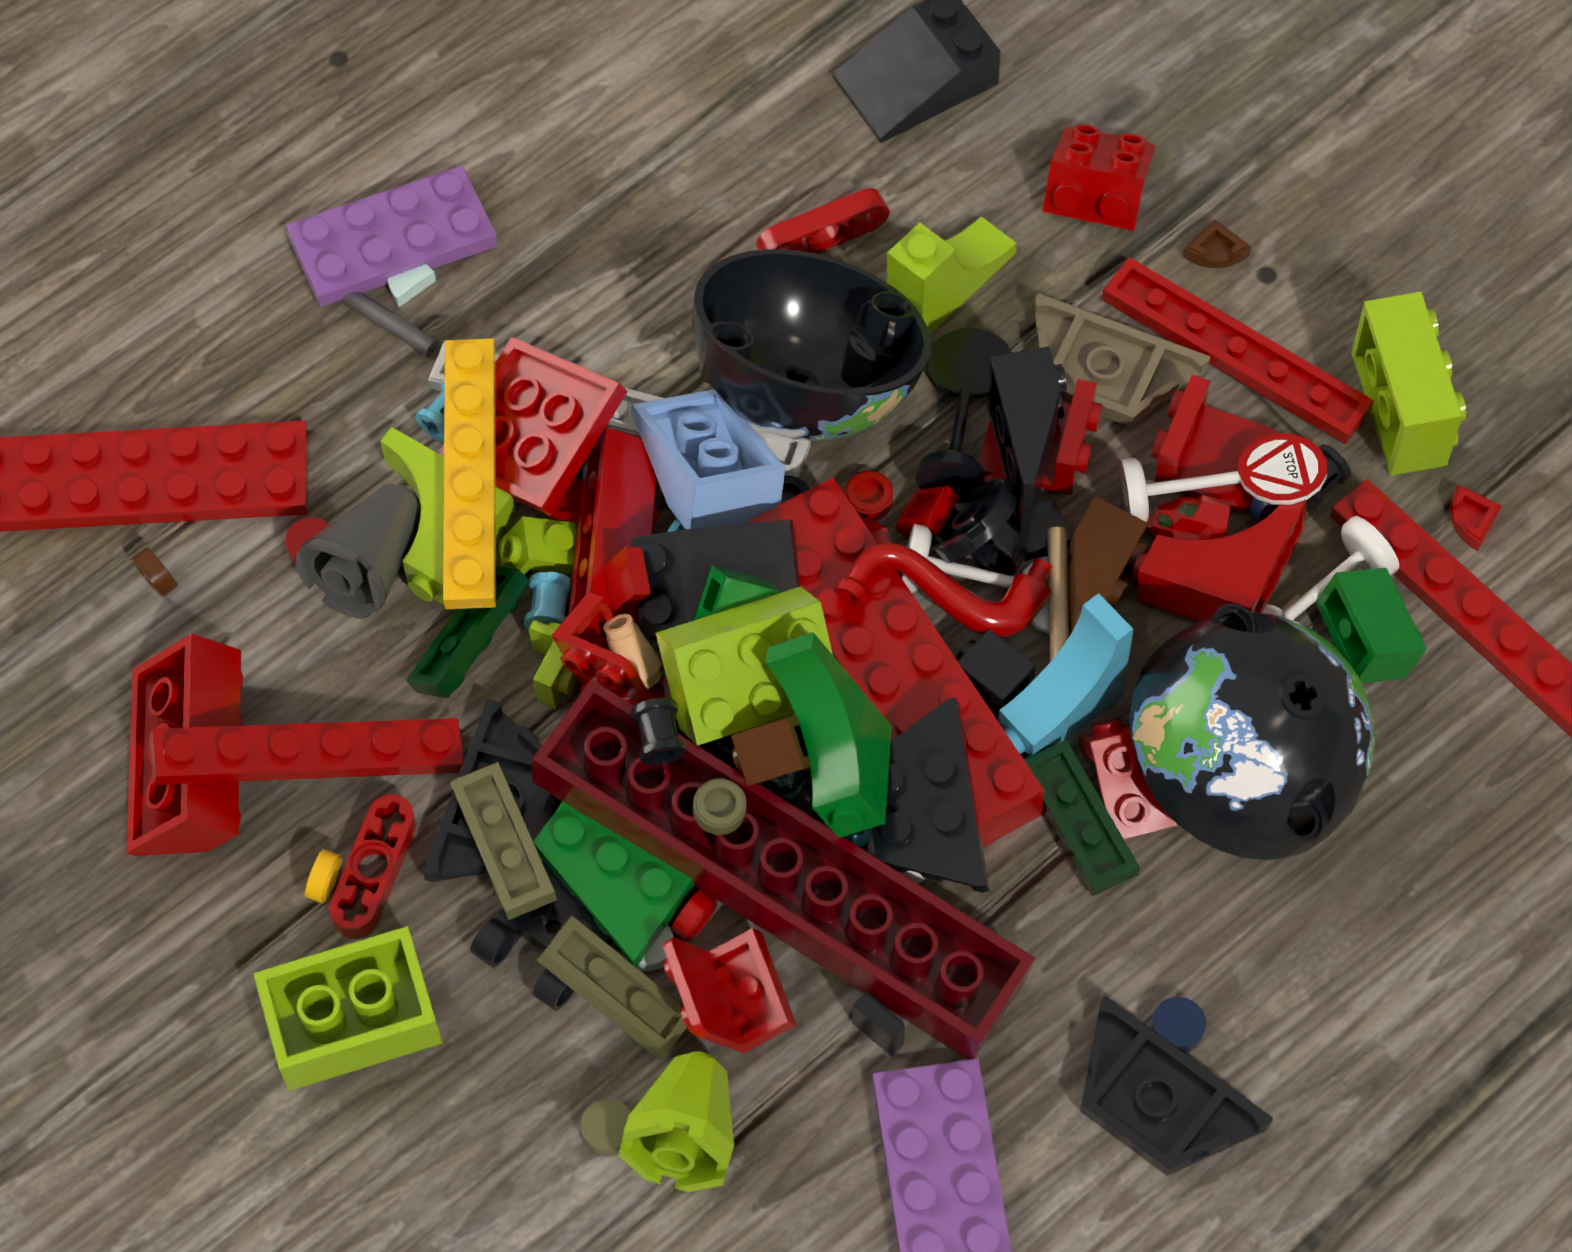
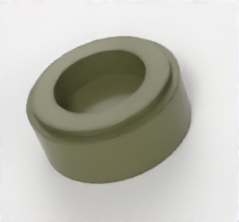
M712 779L698 788L693 800V816L696 823L703 830L711 834L723 835L733 832L743 822L746 812V797L736 783L727 779Z
M601 1099L589 1105L584 1111L580 1122L581 1134L586 1146L594 1153L602 1156L619 1154L628 1116L631 1113L630 1109L624 1103L615 1099Z

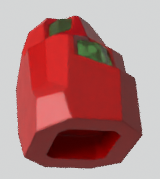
M1204 495L1198 498L1179 497L1171 502L1159 505L1149 514L1147 531L1154 540L1157 534L1182 540L1223 538L1226 535L1231 501Z

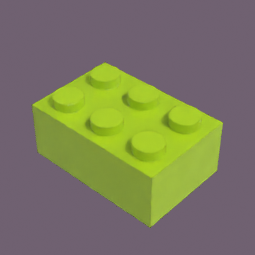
M1421 291L1364 301L1352 349L1353 360L1364 394L1374 400L1370 413L1390 476L1447 466L1453 446L1458 444L1460 423L1466 419V405L1463 395L1460 391H1454L1451 382L1452 363L1447 350L1440 349L1437 340L1439 327L1436 313L1433 309H1427Z
M800 586L656 633L671 697L677 702L678 706L676 717L679 728L697 746L795 713L780 682L766 664L767 648L814 632L832 654L821 601Z
M408 926L253 973L278 1067L288 1091L443 1044Z

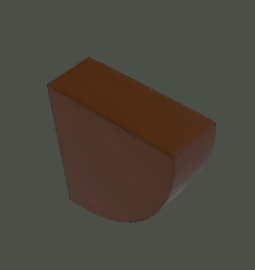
M1215 219L1184 248L1183 258L1203 267L1224 268L1238 264L1249 257L1251 246Z

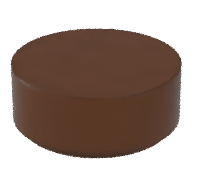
M145 548L133 558V564L159 596L163 595L165 597L178 587L175 579L150 549Z

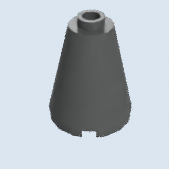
M386 484L307 540L296 554V568L304 584L309 589L316 584L326 594L322 602L346 616L363 619L368 618L373 611L377 613L388 597L419 524L421 505L417 495L404 485Z

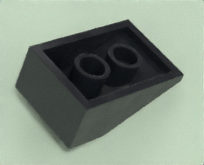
M924 0L909 8L833 73V79L879 142L883 143L998 85L1001 51L962 0Z
M1049 346L992 356L990 360L987 409L1007 486L1012 488L1018 495L1014 513L1020 533L1030 531L1055 441L1057 419L1064 418L1061 394L1067 392L1066 377L1062 364L1054 365Z
M793 520L676 530L630 538L631 547H641L643 551L651 591L650 595L638 604L640 630L645 638L657 641V632L694 621L712 565L768 580L782 592L800 587Z

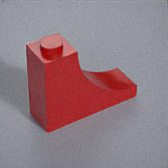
M1307 500L1291 505H1279L1267 518L1258 524L1223 538L1182 540L1157 534L1149 551L1140 553L1134 565L1132 577L1138 580V601L1196 621L1207 619L1220 607L1230 603L1241 605L1250 612L1263 613L1305 529Z

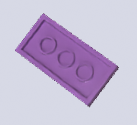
M463 165L286 224L288 237L320 307L340 301L351 292L363 293L387 285L388 278L425 264L433 269L498 247L497 235Z
M979 1059L873 1073V1087L899 1252H1012Z

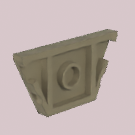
M1040 293L1035 298L1034 311L1037 347L1049 346L1054 365L1062 364L1067 385V392L1061 394L1062 401L1072 402L1078 379L1097 383L1095 402L1103 404L1101 416L1133 427L1171 399L1176 390L1182 391L1186 388L1191 375L1201 377L1208 370L1210 356Z

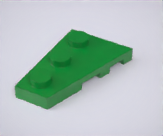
M564 802L561 803L533 841L541 859L568 891L580 900L593 916L594 922L605 935L608 934L623 951V956L636 968L693 889L692 878Z

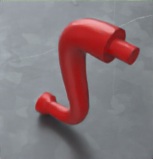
M879 543L870 546L860 554L852 566L848 577L839 579L834 590L837 596L851 604L860 605L867 594L864 585L870 575L880 566H890L902 572L943 611L969 630L984 635L990 629L999 637H1006L1021 632L1040 613L1052 593L1045 583L1053 567L1045 560L1035 559L1027 575H1015L1009 589L1000 601L990 602L960 585L917 551L900 544Z

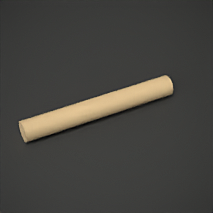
M1051 527L1047 530L1048 563L1053 567L1048 576V587L1052 591L1049 597L1050 662L1070 636L1067 529L1064 527Z

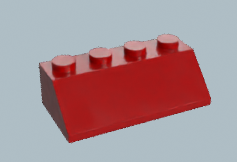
M191 633L132 669L126 854L146 856L208 852L238 836V828L241 822L239 782L154 785L149 736L151 729L242 726L240 698L243 674L241 672L240 649Z

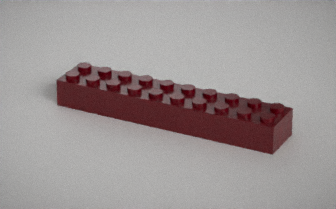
M591 679L533 757L532 783L692 878L693 885L862 993H870L886 1008L968 1060L975 1059L1026 981L1035 957L844 837L839 838L830 828L758 783L747 786L743 774L678 734L679 740L685 743L687 749L684 757L664 765L643 764L639 757V752L643 747L639 726L631 718V709L634 705ZM712 779H727L736 783L746 797L744 820L736 830L728 834L716 835L706 832L696 823L693 816V800L696 791L702 784Z

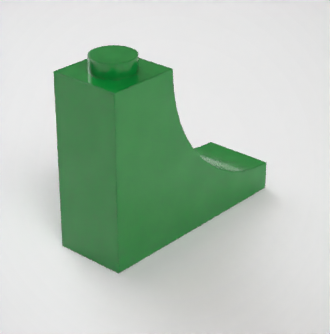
M814 632L768 647L766 664L784 689L796 714L806 744L812 776V808L839 838L885 824L892 725Z

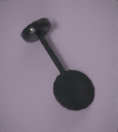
M964 328L944 334L933 344L928 360V372L936 386L950 395L958 396L949 450L934 451L921 459L915 479L920 489L949 486L959 496L956 503L973 500L968 493L985 483V473L982 465L974 457L961 452L970 398L988 396L991 357L1012 353L1007 343L993 332L978 328Z

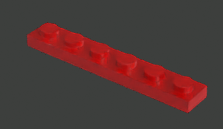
M1131 257L1127 259L1103 289L1102 300L1173 343L1210 356V365L1345 445L1372 411L1374 400Z
M458 718L151 729L149 736L154 785L460 773L464 763Z

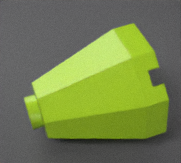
M694 1051L689 1054L675 1056L629 1114L618 1156L643 1179L660 1184L663 1175L676 1178L674 1188L685 1192L723 1186L734 1147L727 1070L712 1055L705 1052Z

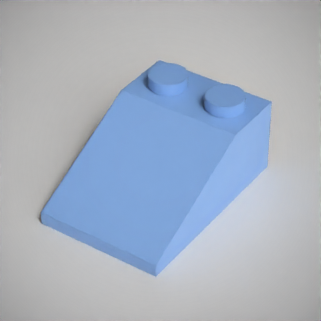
M715 389L632 404L631 414L667 505L686 530L747 524V521L781 504L785 475L784 465L746 420L737 416Z

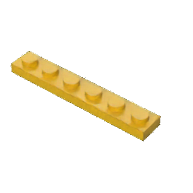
M494 338L445 340L443 602L445 609L496 607V349Z

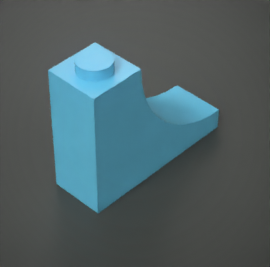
M1099 593L1083 605L1079 620L1071 635L1047 667L1019 695L999 710L998 722L1023 759L1068 740L1123 697L1133 628Z

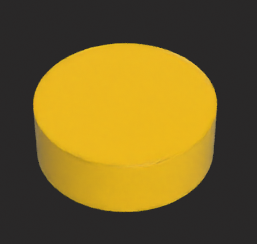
M326 849L320 851L307 881L305 898L321 904L329 900L342 867L343 859L340 854Z

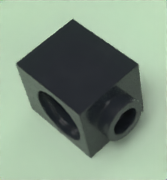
M990 629L978 641L974 639L969 640L955 657L997 720H999V710L1019 695L1035 678L1036 666Z

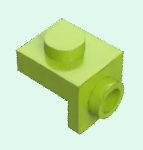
M522 516L501 540L499 555L502 563L505 564V567L520 569L524 575L529 570L573 575L577 537L576 523Z
M533 620L528 629L532 648L546 655L533 678L537 702L556 709L563 694L570 695L578 678L561 662L560 657L563 654L551 637L561 624L552 622L546 625Z

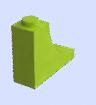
M982 216L967 229L945 241L919 222L887 252V283L902 293L917 308L931 334L1016 254L1017 243Z
M391 427L380 441L386 466L398 473L410 485L421 504L419 529L409 552L402 561L408 582L407 585L422 600L431 602L434 599L444 605V456ZM496 487L497 545L517 520L512 495Z

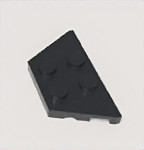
M955 697L947 699L891 741L885 824L871 828L874 852L877 859L896 871L903 873L913 871L926 879L942 883L944 879L970 886L973 891L985 893L990 891L961 709Z
M487 699L458 778L498 762L532 841H534L558 809L561 800L532 783V759L541 748L538 738L525 726L519 727L503 713L501 705L495 700ZM452 792L423 870L426 881L437 882L488 873L454 792Z
M1105 996L1101 1000L1080 1112L1168 1176L1267 1131L1271 1126L1272 1116L1110 998Z

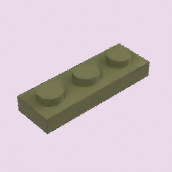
M494 763L450 781L454 795L508 920L556 901L557 898L553 886L499 763Z
M573 916L563 924L537 958L540 964L659 1060L670 1052L687 1028L681 1015L682 1004Z

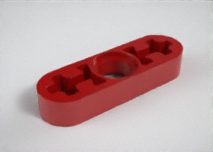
M863 189L767 228L758 237L756 246L758 250L784 249L817 254L876 230L887 221L890 210L877 189Z
M384 795L371 804L332 896L329 912L336 930L345 937L353 939L362 938L376 928L416 830V819L411 804L402 796ZM394 812H399L402 824L394 823L391 826L387 836L389 846L382 841L385 828L381 818L390 819ZM370 855H380L388 861L386 870L377 877H366L359 872L360 863ZM358 886L365 891L361 899L365 916L361 914L356 915L353 921H348L344 908L353 909L359 898L356 887Z

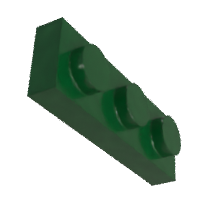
M496 566V607L455 610L406 679L408 684L417 693L449 698L452 692L460 687L468 669L478 655L489 646L492 635L506 615L517 606L520 595L530 581L520 569Z
M1062 741L1025 758V762L1045 790L1043 810L1091 895L1095 896L1138 876L1140 867L1068 741Z

